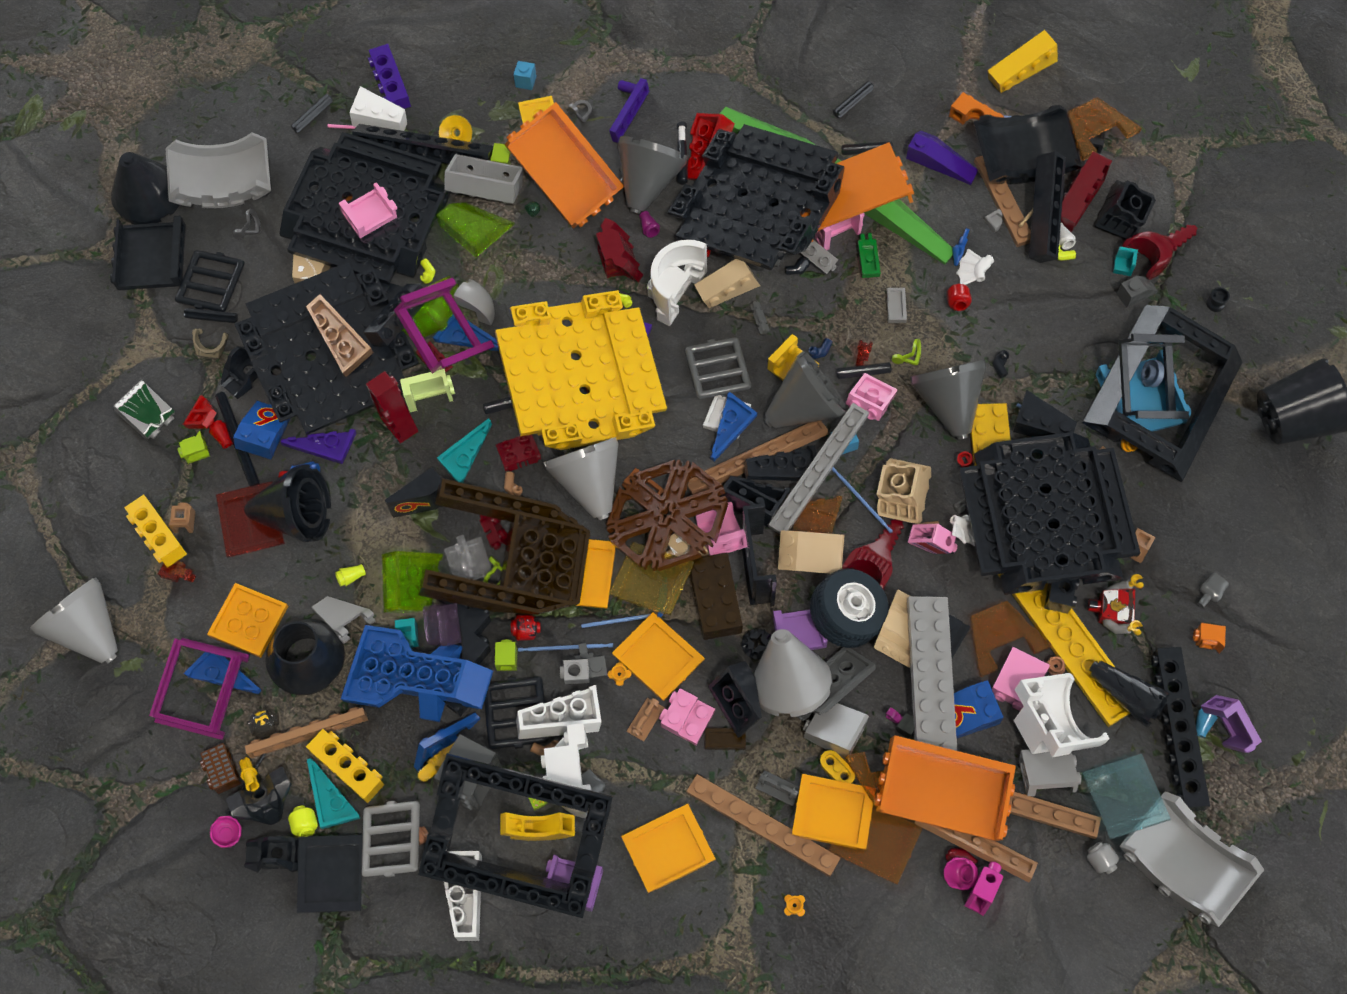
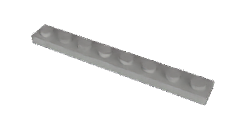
M852 403L768 524L769 528L781 534V530L789 531L869 416L868 411Z

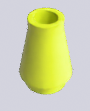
M361 564L340 568L339 571L335 572V575L341 587L344 585L348 586L366 575Z

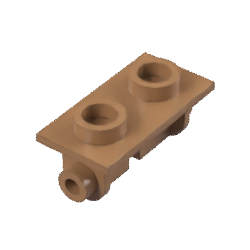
M647 698L627 732L644 742L665 707L659 705L658 700Z

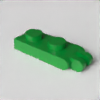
M860 233V240H857L862 278L880 277L881 271L876 239H872V233H867V239H865L864 233Z

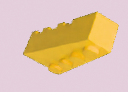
M1045 30L987 70L988 79L1000 93L1009 90L1016 84L1058 61L1057 43Z

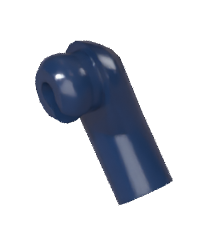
M825 338L819 348L811 346L808 349V354L813 359L825 357L831 348L832 340Z

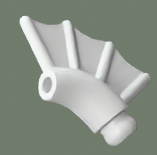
M967 249L965 256L959 261L960 268L956 272L960 277V284L966 285L976 280L978 282L984 281L985 272L994 262L993 257L986 255V257L981 258L970 249Z
M952 516L950 519V523L953 525L952 536L958 537L964 544L970 543L975 546L969 516Z

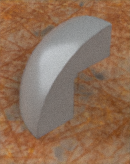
M469 279L468 283L463 282L454 294L457 305L475 311L478 321L492 325L495 308L487 290L472 279Z

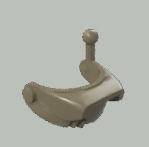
M200 328L193 329L192 335L196 354L198 356L220 358L226 340H228V334L223 333L222 341L218 347L208 349L200 343L198 334L201 335L203 330Z

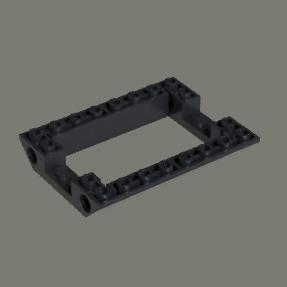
M1145 305L1128 338H1131L1133 333L1155 334L1157 331L1161 335H1184L1185 340L1205 351L1202 357L1203 360L1218 366L1178 447L1115 410L1122 398L1119 355L1082 423L1113 442L1122 438L1151 455L1148 463L1182 482L1243 361L1234 344L1169 306ZM1127 345L1129 383L1149 346Z
M447 753L437 791L439 797L432 828L426 838L418 875L583 918L604 839L613 796ZM465 781L586 812L587 816L584 821L580 846L570 883L567 884L449 853Z

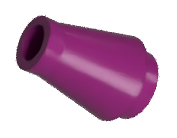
M648 211L642 212L639 217L644 235L650 238L657 236L660 232V225Z

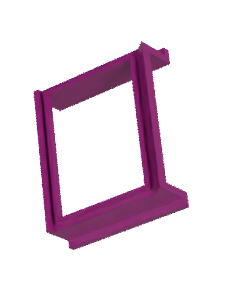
M453 277L401 296V303L394 309L432 374L442 368L495 347L491 340L480 343L449 292L456 285ZM443 296L473 348L438 362L407 309Z
M174 638L149 716L155 718V723L223 740L225 732L220 731L234 683L241 661L247 663L250 655L185 638L181 640ZM181 646L231 659L209 726L160 714Z

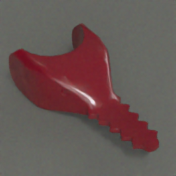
M1186 225V228L1181 227L1180 231L1175 230V233H1169V236L1151 231L1141 232L1127 239L1121 247L1137 249L1138 252L1149 258L1153 267L1147 272L1146 278L1151 280L1163 273L1171 261L1173 251H1176L1177 247H1181L1182 243H1186L1187 239L1196 236L1198 228L1195 225Z
M901 520L890 521L891 525L887 526L893 530L891 533L884 529L883 534H879V539H875V542L854 549L844 562L842 569L862 571L875 579L884 590L893 570L891 559L892 546L896 545L895 540L899 539L897 535H900V530L904 529L903 521Z

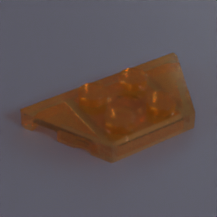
M836 496L834 499L825 500V498L816 501H809L794 523L792 531L832 534L843 496Z

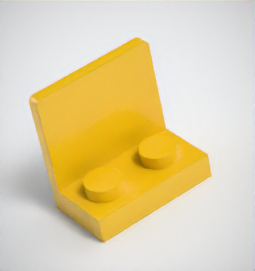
M793 334L768 358L767 369L782 381L796 356L802 352L797 346L798 338Z

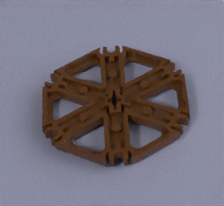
M672 460L634 473V477L630 476L629 479L632 483L630 485L623 483L624 490L619 487L612 512L606 524L609 533L615 532L609 535V539L618 550L638 567H643L644 570H647L649 564H652L653 571H657V569L662 571L702 557L701 553L706 554L703 548L705 545L713 547L714 545L711 540L715 543L717 542L728 507L727 497L720 496L726 493L722 484L693 462L691 465L690 461H687L683 467H681L682 463L680 460ZM670 474L662 497L646 485L647 481L652 478ZM697 477L710 487L709 490L684 498L691 478ZM627 500H634L646 510L645 512L620 520L621 512ZM711 510L717 512L713 527L709 532H704L688 519ZM670 512L671 515H667V517L665 518L664 514ZM650 531L642 555H637L626 546V541L629 538ZM673 532L690 547V551L684 555L666 559V549Z

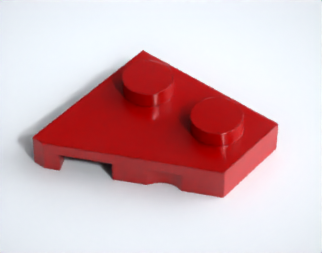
M200 395L182 425L188 429H208L213 424L217 413L210 402Z

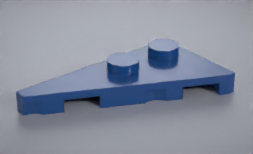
M454 314L433 337V340L438 343L473 347ZM467 320L481 344L491 340L495 347L489 350L499 351L497 340Z
M731 392L727 395L722 419L720 420L717 437L712 449L711 460L714 462L757 417L756 411Z
M204 652L184 674L188 678L222 686L230 661L225 657ZM240 670L238 671L233 688L259 694L261 689Z
M473 713L446 729H440L435 735L421 740L414 768L418 772L422 770L423 764L428 758H432L439 751L453 744L458 738L456 734L465 728L468 730L480 720V717Z

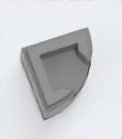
M1000 209L984 218V221L994 233L1000 229L1002 224V212Z

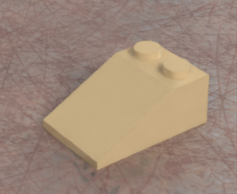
M781 530L778 570L829 574L840 569L842 570L844 535Z

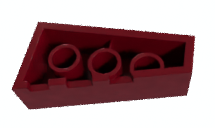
M1094 151L1084 167L1080 169L1076 180L1074 179L1071 183L1069 192H1065L1063 196L1061 223L1070 232L1074 230L1101 188L1112 163V160Z
M384 371L366 383V386L380 419L401 444L419 431L401 396V391L397 386L398 382L392 375L389 377Z

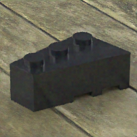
M1026 390L1013 432L1029 437L1068 432L1074 433L1077 422Z
M730 476L723 486L726 494L720 497L726 496L728 502H732L733 509L742 514L743 506L760 504V500H764V526L769 528L768 524L789 496L791 488L785 487L781 489L772 487V484L762 485L754 483V480Z

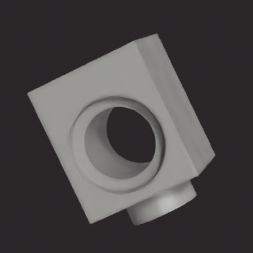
M588 659L563 660L564 666H560V678H564L565 684L589 683ZM576 667L580 669V673L577 676H571L569 674L570 669Z

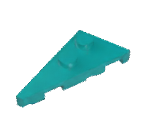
M489 418L437 457L438 462L456 482H464L492 426Z
M311 758L307 759L320 828L325 829L360 819V815L315 761Z

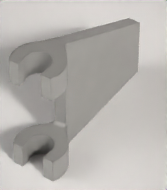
M329 596L311 607L336 633L342 643L350 640V637L347 635L349 632L344 626L361 615L368 625L376 622L373 618L374 613L370 609Z

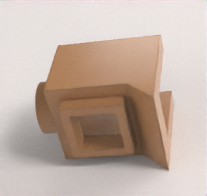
M178 503V506H172L168 526L173 533H178L179 527H185L189 533H193L195 511L188 503Z

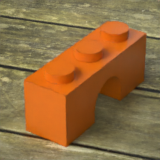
M964 92L951 105L949 117L962 125L969 119L979 120L981 116L987 114L995 117L1004 116Z

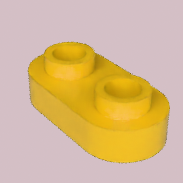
M828 750L821 755L820 766L833 780L851 784L854 782V770L837 752ZM828 759L833 760L834 764L828 765L826 761ZM846 774L848 779L843 780L840 776Z

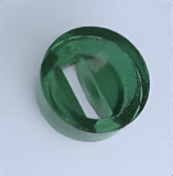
M532 201L525 205V210L531 217H535L540 212V205Z

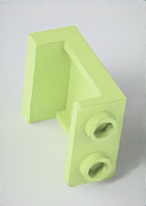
M445 369L438 370L433 374L429 372L400 379L403 395L410 412L417 411L415 403L417 400L447 393L449 401H453L452 395L455 394L451 377L446 375Z

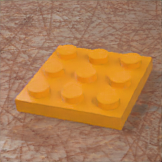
M235 583L207 635L261 658L289 606L287 603Z

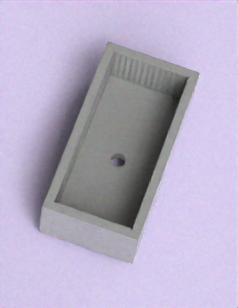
M455 154L445 170L444 190L451 191L452 193H462L472 197H482L487 200L514 203L523 186V167ZM468 165L473 166V169H469ZM504 172L509 173V176H505Z

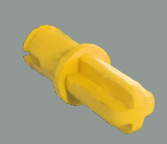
M245 757L239 761L242 771L240 775L241 779L245 781L246 790L250 791L251 788V792L259 788V782L256 778L257 771L253 768L250 759Z

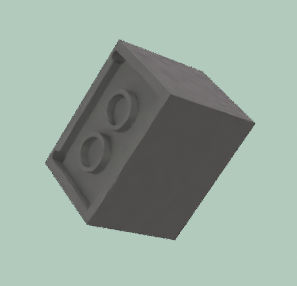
M459 734L448 753L502 767L495 752ZM444 761L434 777L438 787ZM465 781L460 801L461 806L469 811L472 809L478 811L491 787Z

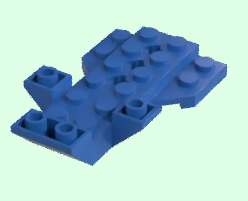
M365 625L341 700L380 708L399 694L418 696L420 718L440 722L445 706L444 701L460 703L465 707L482 709L493 671L468 660L459 659L463 648L460 645L443 643L431 654L414 652L401 630Z

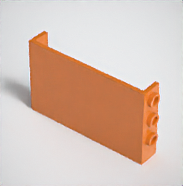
M555 102L544 112L542 110L538 111L533 116L535 119L531 122L528 120L520 126L521 130L519 132L513 131L506 137L508 141L505 143V146L573 229L576 226L581 228L588 222L586 218L590 215L594 217L601 211L599 207L603 204L605 206L609 205L614 200L613 196L624 185Z
M890 142L836 163L845 167L840 193L818 231L907 196L909 203L913 202L911 196L914 194L911 183L907 185L908 176L905 170H901L900 167L903 166L899 156H895ZM806 212L802 217L809 216L811 213Z
M895 735L890 738L888 752L884 753L882 764L885 765L884 773H880L878 784L881 785L880 793H876L874 800L877 812L993 841L1003 840V837H1006L1008 826L1005 825L1006 818L1011 813L1009 801L1010 796H1013L1015 791V784H1013L1015 765Z

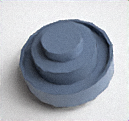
M1149 360L1143 366L1141 379L1146 387H1157L1164 379V366L1159 360Z

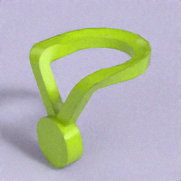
M920 339L914 340L911 353L903 356L894 354L892 362L895 364L906 362L918 365L921 357ZM917 346V354L915 361L907 359L915 354Z
M490 556L488 559L494 567L484 577L483 582L488 583V579L497 568L501 572L503 569L500 566L501 563L493 556Z

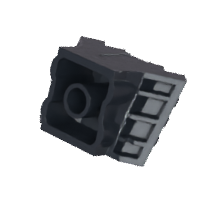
M1116 180L1111 186L1110 193L1106 196V201L1098 213L1099 217L1094 222V225L1129 239L1139 232L1141 226L1145 225L1156 199H1154L1152 193L1140 189L1134 182Z

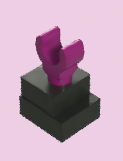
M890 707L885 717L894 723H898L896 731L905 738L910 739L914 734L913 717L908 713L902 717L895 709Z

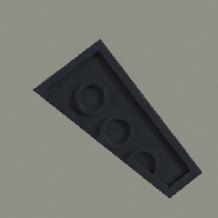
M815 445L809 446L807 449L798 448L792 452L784 453L783 451L772 456L763 455L746 459L744 461L746 480L799 481L817 455Z

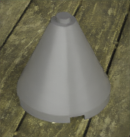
M616 437L543 462L546 470L593 518L597 517L598 520L609 517L608 513L612 512L619 446Z
M96 577L64 598L57 606L45 613L30 627L36 635L97 662L103 663L106 661L108 664L117 657L115 653L118 651L105 597L101 583Z
M785 629L777 630L772 634L754 672L760 708L775 716H779V713L790 714L791 717L805 715L820 707L830 695L832 676L827 663Z

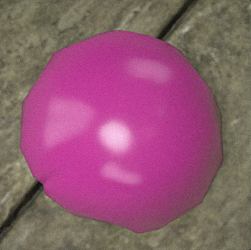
M232 816L218 817L210 828L211 840L221 848L232 847L242 836V827L239 821L232 818Z
M953 858L946 863L944 879L951 888L969 890L975 886L978 880V868L967 858Z

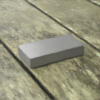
M887 288L888 323H906L905 288Z

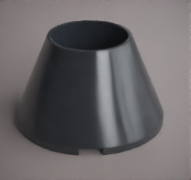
M300 619L284 625L274 635L266 652V668L270 678L282 690L294 695H311L326 689L336 676H339L345 661L344 644L325 622L316 619ZM302 639L315 640V647L307 658L297 662L286 661L287 652L295 642Z

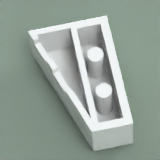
M360 86L349 112L352 126L357 127L358 124L404 131L407 125L405 109Z

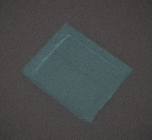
M1142 754L1083 772L1087 786L1110 839L1171 820Z

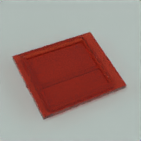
M273 481L216 494L227 558L285 544L283 533L249 519L244 512L246 503L272 484Z

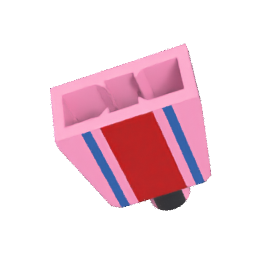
M915 524L912 526L908 540L909 544L933 554H954L957 550L956 537L952 536V532L941 525Z

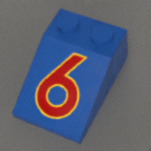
M256 401L242 419L234 434L235 448L271 460L290 419L279 422L271 405Z
M988 680L954 693L956 738L999 725L1004 718Z

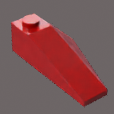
M696 114L691 128L693 139L689 147L691 150V157L688 159L689 180H696L704 168L705 162L702 155L718 129L732 132L735 123L723 114Z

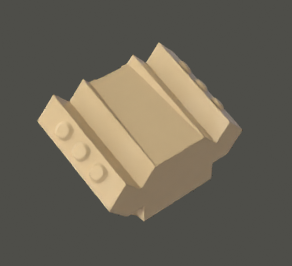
M890 458L886 465L882 467L877 490L879 498L877 504L878 515L920 524L922 522V512L925 510V499L929 489L931 467Z
M897 590L874 648L910 668L907 598L909 595Z

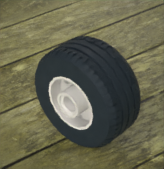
M840 569L831 573L816 587L810 600V614L817 630L829 642L845 648L860 647L872 640L880 633L889 612L886 594L879 583L870 575L854 569Z

